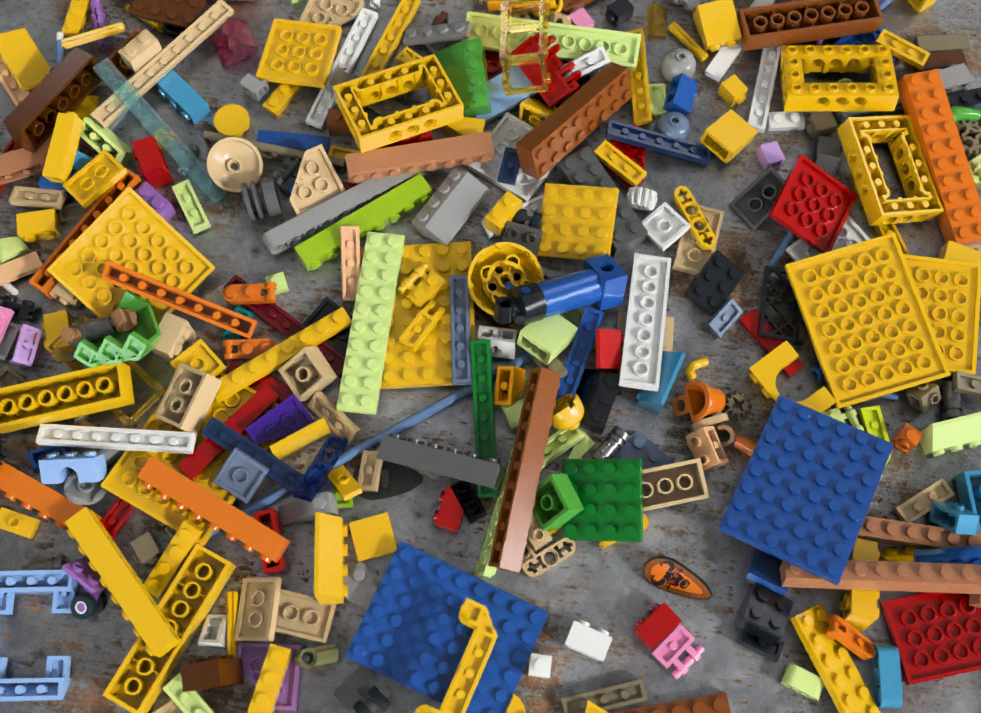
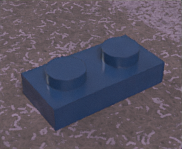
M505 147L497 182L515 186L520 168L517 149Z

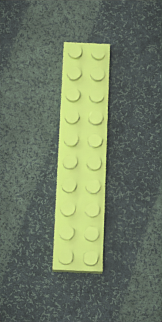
M467 11L466 21H470L472 25L469 39L481 38L485 50L511 53L530 36L533 37L539 32L544 39L550 35H553L555 41L543 51L544 53L555 44L561 45L560 51L556 53L560 60L571 62L603 45L611 62L628 67L629 70H636L642 34Z
M367 232L338 395L337 411L376 415L405 235Z

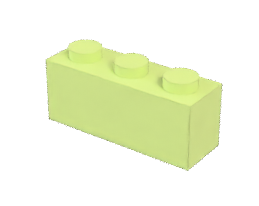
M84 117L82 120L84 124L81 137L98 153L105 149L123 167H127L133 158L132 149L108 127L104 129L93 118Z

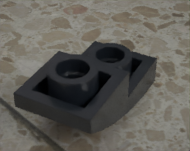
M461 480L450 486L469 524L487 515L470 482Z

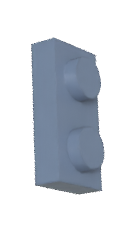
M728 298L705 325L716 338H721L744 311L732 298Z

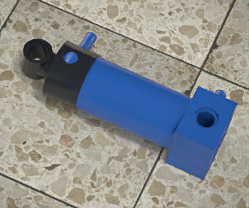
M606 253L585 259L583 263L584 268L578 271L516 287L511 282H507L505 284V288L508 290L507 297L502 296L495 301L494 320L500 324H509L514 321L517 325L523 326L592 304L599 311L620 306L623 302L628 274Z

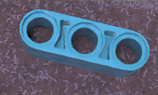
M874 645L875 656L872 660L876 705L880 708H901L903 697L898 647L893 645Z

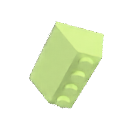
M981 412L933 423L921 430L924 434L919 442L924 455L932 454L935 457L945 454L944 451L946 450L956 452L962 450L963 446L969 445L970 448L981 445Z

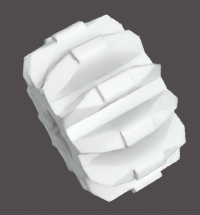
M642 186L631 187L627 192L626 201L631 208L641 211L653 210L657 203V193L653 189Z

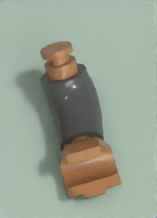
M118 308L111 313V318L105 316L63 328L61 339L68 342L71 346L78 347L83 339L91 343L115 333L116 330L119 333H127L137 328V316L130 308L123 310Z

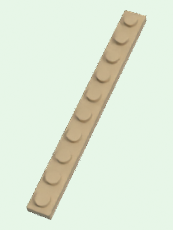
M218 0L90 114L91 117L106 129L234 14V10L223 0Z

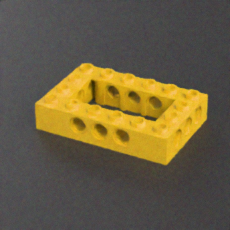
M782 45L779 68L784 111L895 110L899 91L890 45ZM870 68V81L873 82L804 83L803 73H865Z
M435 54L333 86L335 102L361 153L464 119V104ZM423 87L427 88L432 100L418 106L414 105L412 108L400 112L395 111L394 114L382 118L381 116L373 120L372 126L368 120L367 112H364L362 108Z
M909 115L848 117L837 128L869 226L931 221L944 211ZM872 143H888L907 198L902 199V197H898L897 199L886 200L890 196V190L886 186L883 178L884 173L880 169L877 160L878 156L875 155Z

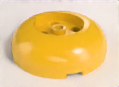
M499 242L482 249L471 262L467 277L468 289L476 305L484 312L494 316L496 299L502 296L507 297L506 293L508 290L502 284V280L511 282L515 287L544 280V273L536 256L527 248L511 242ZM496 267H502L503 272L501 274L496 273ZM518 273L521 279L518 281L514 280L513 274ZM490 284H495L497 289L491 291L488 287Z

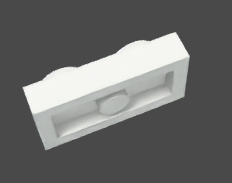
M803 111L768 112V131L804 130Z

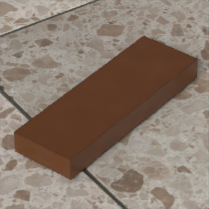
M958 49L931 53L921 70L914 66L913 69L915 73L938 68L944 69L952 64L965 63L967 65L963 50Z

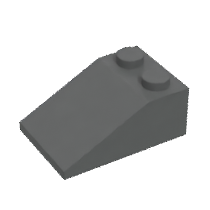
M770 166L730 203V206L753 230H756L771 218L768 214L785 180Z

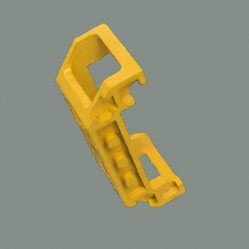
M469 598L464 600L458 617L463 625L474 629L441 707L438 710L424 704L419 706L414 713L466 712L498 637L486 606Z

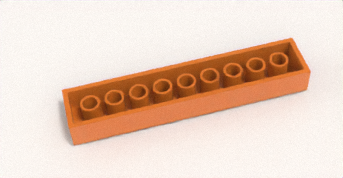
M934 69L904 75L897 82L899 97L904 114L909 115L944 209L942 213L936 216L944 242L947 243L950 240L964 246L981 244V201L939 70Z

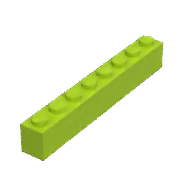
M420 173L295 246L296 254L308 272L316 270L322 263L327 260H333L341 253L340 226H359L360 241H365L367 232H380L386 225L397 222L403 215L412 213L422 204L425 205L433 195L432 188Z

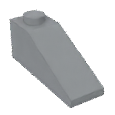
M329 491L309 495L278 506L281 527L315 520V512L333 516L339 515L336 495Z

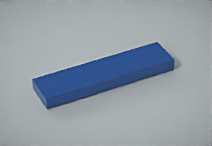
M259 130L257 136L258 142L307 151L322 144L328 156L330 137Z

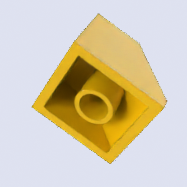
M528 97L520 104L519 119L535 128L557 108L551 109L539 100Z

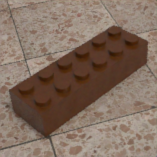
M74 47L3 120L16 145L34 154L53 133L58 112H73L103 79L93 55Z

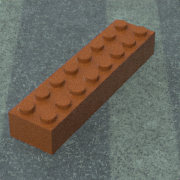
M799 0L739 9L737 14L742 35L740 43L743 51L877 32L884 20L878 0Z
M610 62L519 140L515 146L522 172L539 180L632 98L628 67Z

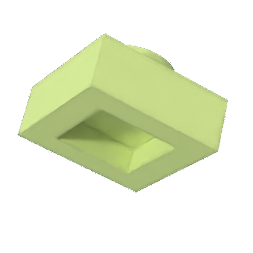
M284 272L265 277L266 282L276 283L274 295L289 291Z

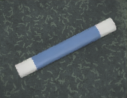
M62 32L56 33V65L64 59V47L61 45V40L64 39Z

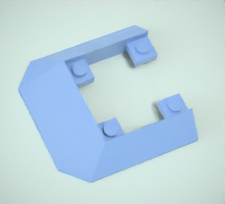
M64 570L0 571V615H13L15 595L53 594L51 613H72L70 608L71 601L80 591L78 582ZM47 656L45 678L6 679L8 658L0 657V701L63 700L72 678H69L71 656Z

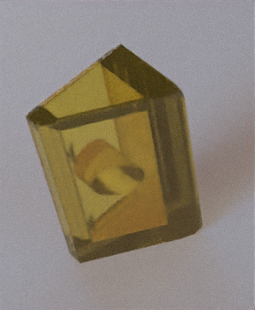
M655 2L647 8L646 37L667 38V8Z

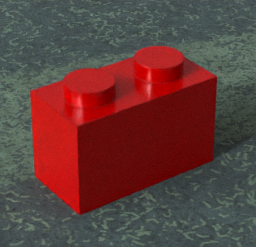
M665 602L661 605L656 603L648 611L650 615L646 619L642 617L634 624L636 629L633 631V634L649 651L653 650L682 622Z

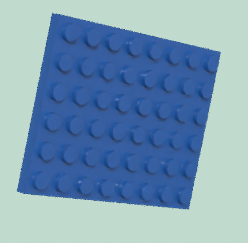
M779 395L718 530L832 584L838 585L894 444Z
M401 541L345 657L442 704L474 629L463 625L458 617L464 600L469 598L487 607L498 637L465 713H505L549 612Z

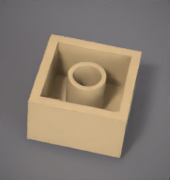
M166 312L159 324L161 336L152 351L158 358L171 362L195 342L196 332L187 320Z
M317 346L304 347L278 370L299 402L311 400L315 392L322 391L338 378Z

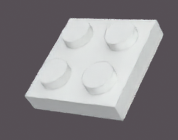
M666 202L642 221V224L648 231L647 237L663 252L691 228V225Z

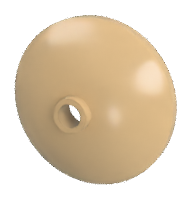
M228 137L218 141L209 151L207 171L212 181L218 187L228 192L239 193L242 192L241 183L246 182L248 188L251 189L250 181H254L255 184L259 181L263 171V161L260 152L251 142L239 137ZM235 164L237 169L232 170L230 166Z

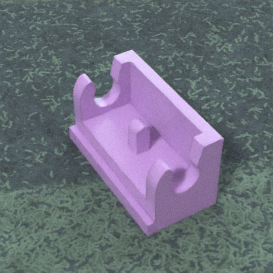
M22 324L9 364H18L19 368L26 369L32 367L42 330Z

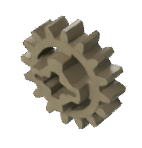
M964 120L960 123L957 122L956 126L958 132L960 131L959 135L966 157L968 158L971 154L973 157L981 154V126H978L977 121L974 124L971 120H968L967 123Z

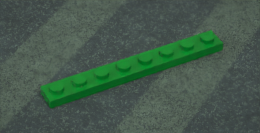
M471 340L476 454L481 456V460H485L486 457L497 459L491 340ZM477 484L478 498L499 497L498 489Z

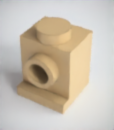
M60 282L49 293L55 301L60 302L66 307L70 305L76 309L82 304Z

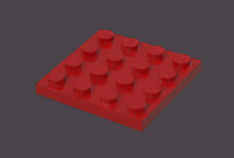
M800 154L797 156L768 216L820 254L832 250L858 195L806 156Z

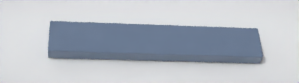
M468 275L450 276L452 386L472 385Z

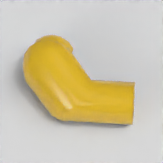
M702 357L691 361L684 370V376H686L687 380L695 379L697 377L695 371L708 366V359Z

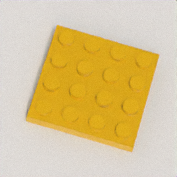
M274 18L256 78L261 81L265 79L268 82L325 89L341 37V26Z
M545 183L541 210L543 217L539 229L543 230L537 257L585 261V259L606 253L610 256L619 189Z

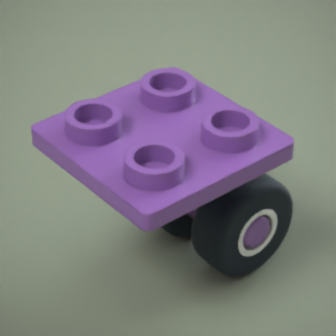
M88 557L63 564L61 568L84 586V593L75 596L70 605L72 614L81 620L102 612L107 606V597L103 592L105 587L99 581L101 576L97 571L95 572L88 564L90 561Z

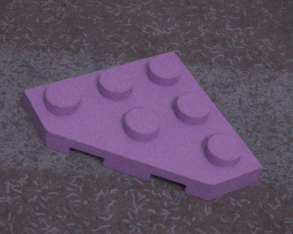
M239 642L237 658H242L243 672L256 688L270 644ZM274 644L293 650L274 710L296 711L300 668L294 663V655L298 650L302 649V645Z

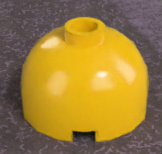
M574 393V396L567 394L556 400L552 415V427L558 430H574L580 425L579 422L584 415V407L576 393Z

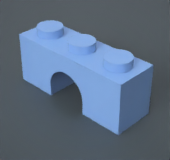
M87 451L83 454L68 452L65 455H59V452L46 454V458L39 460L42 484H60L66 481L67 477L71 475V468L76 471L79 483L98 482L107 477L105 453L96 454V451Z

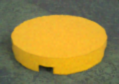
M225 105L214 116V125L220 134L241 137L250 127L249 114L245 108L239 105Z

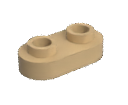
M717 411L711 414L709 418L693 421V424L690 426L694 432L702 427H715L718 424H725L730 420L727 413Z

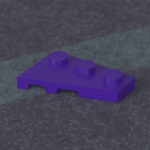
M293 394L244 430L252 441L258 445L290 435L314 421Z

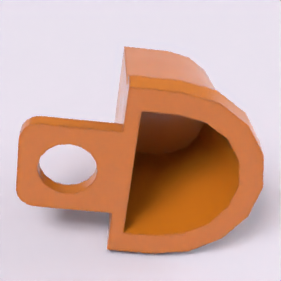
M700 380L685 383V394L673 399L675 415L681 417L690 413L692 421H697L711 416V414L717 411H722L726 403L722 390L708 386ZM681 400L685 403L683 411L679 409V402Z

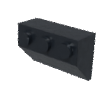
M584 370L576 391L584 407V415L578 427L602 435L620 387V375L607 370Z

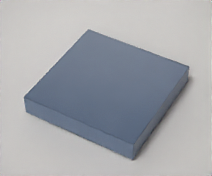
M235 447L213 482L247 504L270 469Z

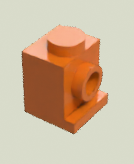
M906 422L897 429L890 442L894 444L893 447L904 454H908L909 450L918 445L924 433Z

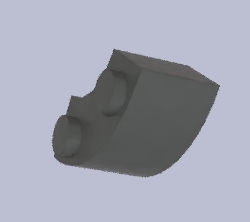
M818 136L814 146L812 162L833 176L839 173L841 163L839 162V156L843 148L841 141Z

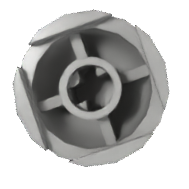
M685 48L670 50L665 54L661 62V74L670 83L673 78L681 73L692 79L696 69V60L693 54Z

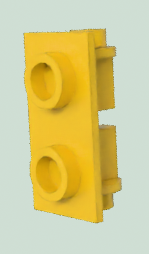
M905 547V550L889 548L885 549V552H880V556L883 557V561L913 562V551H918V548Z

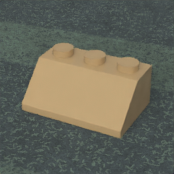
M180 362L154 417L187 432H194L197 435L222 380Z

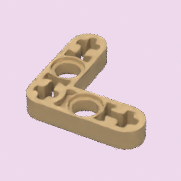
M565 537L535 555L527 542L526 548L528 553L523 556L521 569L529 578L538 577L570 557L576 550V544L573 540ZM564 542L571 544V552L564 550L560 553L563 557L559 558L558 552L554 548L557 547V550L562 549ZM547 552L555 555L553 563H547L544 560V555ZM540 557L541 563L545 568L542 569L540 565L536 568V573L528 572V564L536 565L539 563L537 558Z

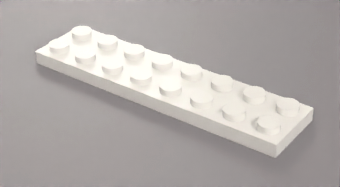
M634 253L619 386L655 392L659 390L671 258Z

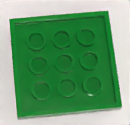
M562 459V474L568 475L584 507L581 512L562 525V539L566 537L569 540L643 542L642 459Z

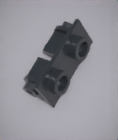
M6 294V296L0 297V300H2L0 306L12 309L14 311L13 316L16 315L18 310L17 317L27 321H34L37 317L35 311L42 309L35 306V302L29 300L20 301L14 295Z

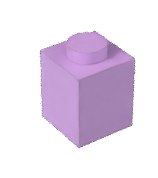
M777 141L764 142L756 153L763 171L770 166L774 169L781 168L785 160Z

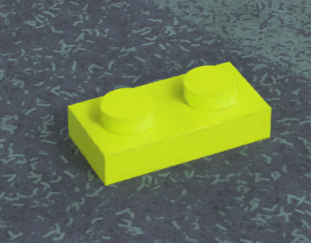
M880 406L860 408L858 411L865 432L890 442Z

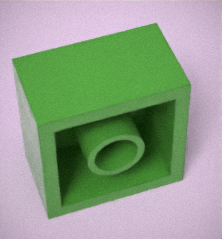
M551 474L537 487L533 513L542 531L559 529L584 509L567 474Z

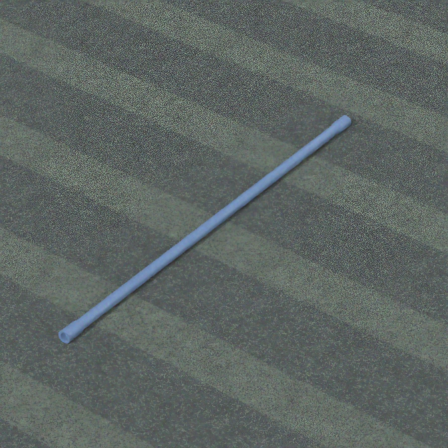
M526 352L502 366L520 367L531 361L532 358ZM497 369L492 371L493 381L496 380ZM466 385L304 475L311 480L319 478L363 453V450H369L380 444L382 435L389 436V433L398 434L473 393L472 385ZM282 486L243 507L240 511L250 516L290 494L292 491ZM220 528V530H219L218 532L215 530V531L213 532V534L211 535V537H212L213 535H215V534L221 532L222 529Z

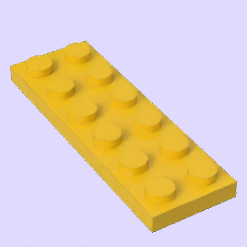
M817 604L790 618L838 712L880 713L846 647L836 639H831L826 635L827 628L830 625L828 624L829 616L823 604Z

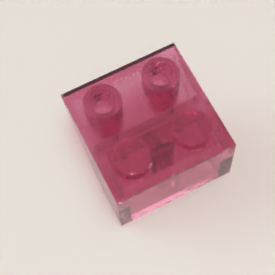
M229 17L212 39L223 68L249 60L259 49L247 21Z

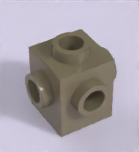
M934 382L914 386L906 391L910 406L923 412H927L942 399L940 389Z

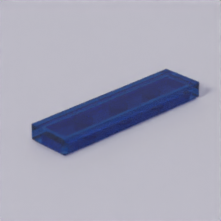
M329 434L293 490V497L312 502L348 444L347 438Z

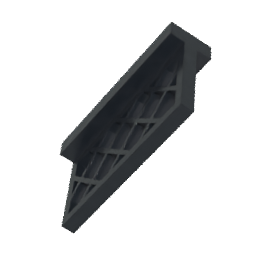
M765 266L757 337L781 341L787 340L795 346H801L806 341L807 327L796 297L790 303L784 296L789 291L794 295L791 284L786 280V270ZM769 272L776 273L780 279L773 283L768 277ZM780 281L788 288L783 293L776 287V284ZM770 288L778 295L773 300L767 295V290ZM779 298L786 304V307L781 310L774 303ZM769 305L776 311V314L772 317H769L765 312V308ZM788 308L794 314L791 320H788L782 313ZM778 315L785 322L779 328L772 320ZM768 322L775 330L772 333L763 332V327ZM788 326L792 331V337L785 336L781 329Z

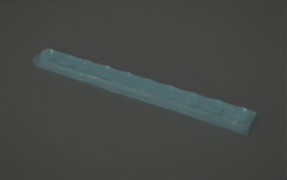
M105 58L93 67V71L149 134L154 136L158 144L214 206L229 195L227 191L221 189L212 181L207 168L108 58Z

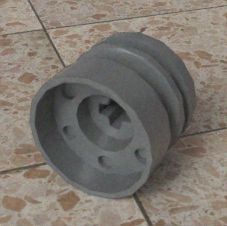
M273 176L261 178L260 188H257L254 181H250L252 190H249L246 182L241 183L243 205L251 221L256 220V211H258L260 219H263V210L267 209L271 217L283 214Z

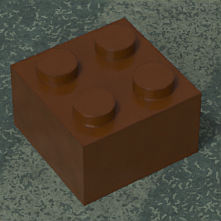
M233 655L208 656V659H191L190 664L181 665L183 692L209 691L244 684L242 658H233Z

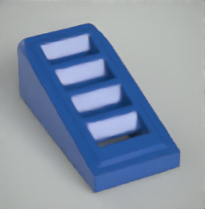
M45 446L27 451L33 473L40 472L36 457L40 456V459L45 458L44 454L52 453L54 450L59 452V455H62L60 448L64 446ZM64 447L65 453L72 452L71 447Z

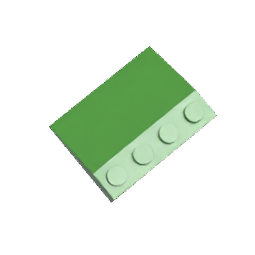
M481 38L464 40L434 53L464 104V117L492 113L485 48Z

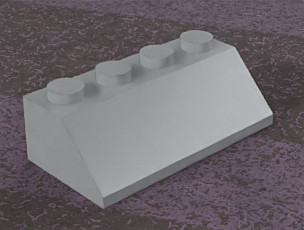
M454 167L413 219L412 223L421 236L447 246L489 192V189L469 172Z

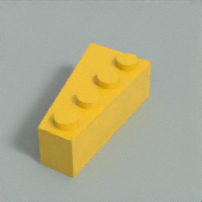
M857 538L848 560L879 561L880 550H878V542ZM844 589L846 593L844 594L843 601H840L839 610H843V619L862 633L879 617L877 600L880 591Z

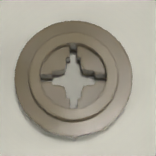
M735 390L725 395L726 403L722 411L727 413L729 419L741 421L751 414L753 404L751 403V397H748L745 392ZM734 401H736L737 403L743 402L740 406L741 409H739L738 407L731 409L735 404Z

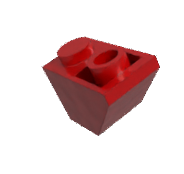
M447 486L445 491H441L439 497L441 506L439 510H435L432 521L435 522V528L459 534L464 511L452 488Z

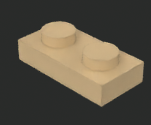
M363 450L358 484L362 491L378 492L383 460L377 459L378 451Z

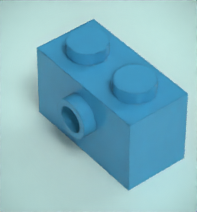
M933 501L929 521L954 534L976 535L980 515L965 509V506L959 503Z

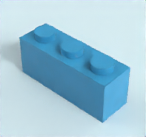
M173 69L156 83L159 88L157 90L164 99L168 98L170 105L175 110L179 109L181 111L180 114L186 121L190 120L195 125L211 112L207 102Z

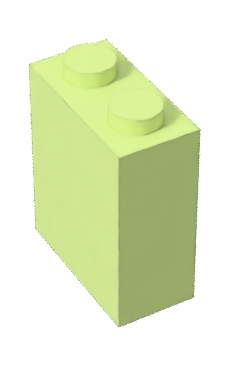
M557 314L526 325L520 331L516 344L548 365L574 341L578 328Z

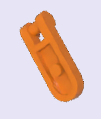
M276 283L232 284L225 287L222 294L224 300L231 305L275 303L276 295H274V291L276 290ZM262 291H267V294L262 296Z
M267 338L222 340V346H224L225 350L223 359L255 358L277 344L274 340ZM232 345H238V353H232Z
M836 614L829 615L828 624L830 626L826 632L829 638L836 639L863 660H868L875 656V647L866 636Z

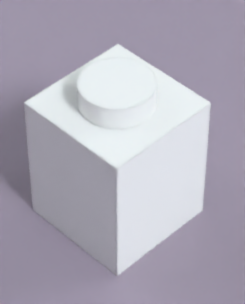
M531 653L527 676L549 679L552 656Z

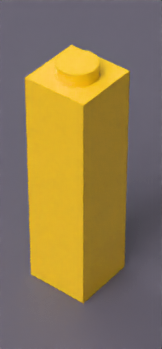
M58 112L42 172V176L51 182L64 184L70 179L84 121L74 112Z

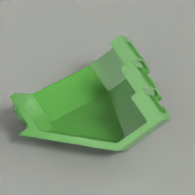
M126 290L117 309L130 308L132 312H135L137 328L127 333H119L116 330L115 333L91 343L83 339L80 341L73 357L90 368L103 364L111 365L122 363L123 361H139L154 349L161 336V331L149 299L143 300L133 292Z

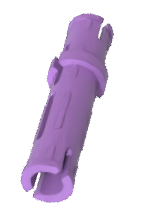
M90 0L91 19L94 21L95 29L104 27L106 16L102 10V2L100 0ZM108 37L97 40L99 49L104 50L110 47Z

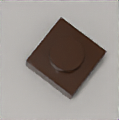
M441 11L439 16L434 18L432 25L447 24L448 13Z

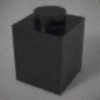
M615 0L607 6L606 18L617 28L632 18L634 6L628 0Z

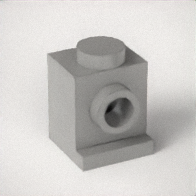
M249 73L244 75L239 82L242 92L258 103L270 91L265 79L261 81Z

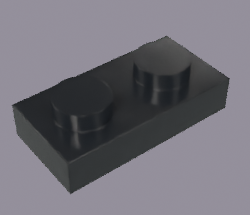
M742 630L738 640V644L775 663L779 660L785 643L778 640L774 645H771Z

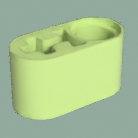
M788 663L781 680V684L815 701L819 700L824 687L821 677L792 663Z

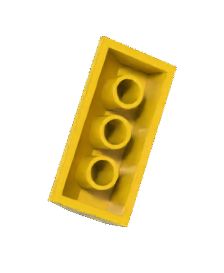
M315 512L314 595L319 605L344 604V597H348V584H344V576H348V564H344V557L348 556V545L344 544V537H348V525H344L341 517Z

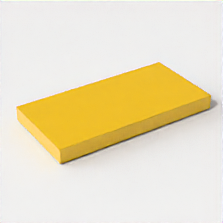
M25 28L0 34V56L22 91L36 88L46 77L45 75L49 74L51 68Z

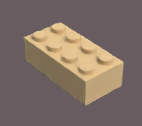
M697 458L643 469V512L710 498L701 459Z

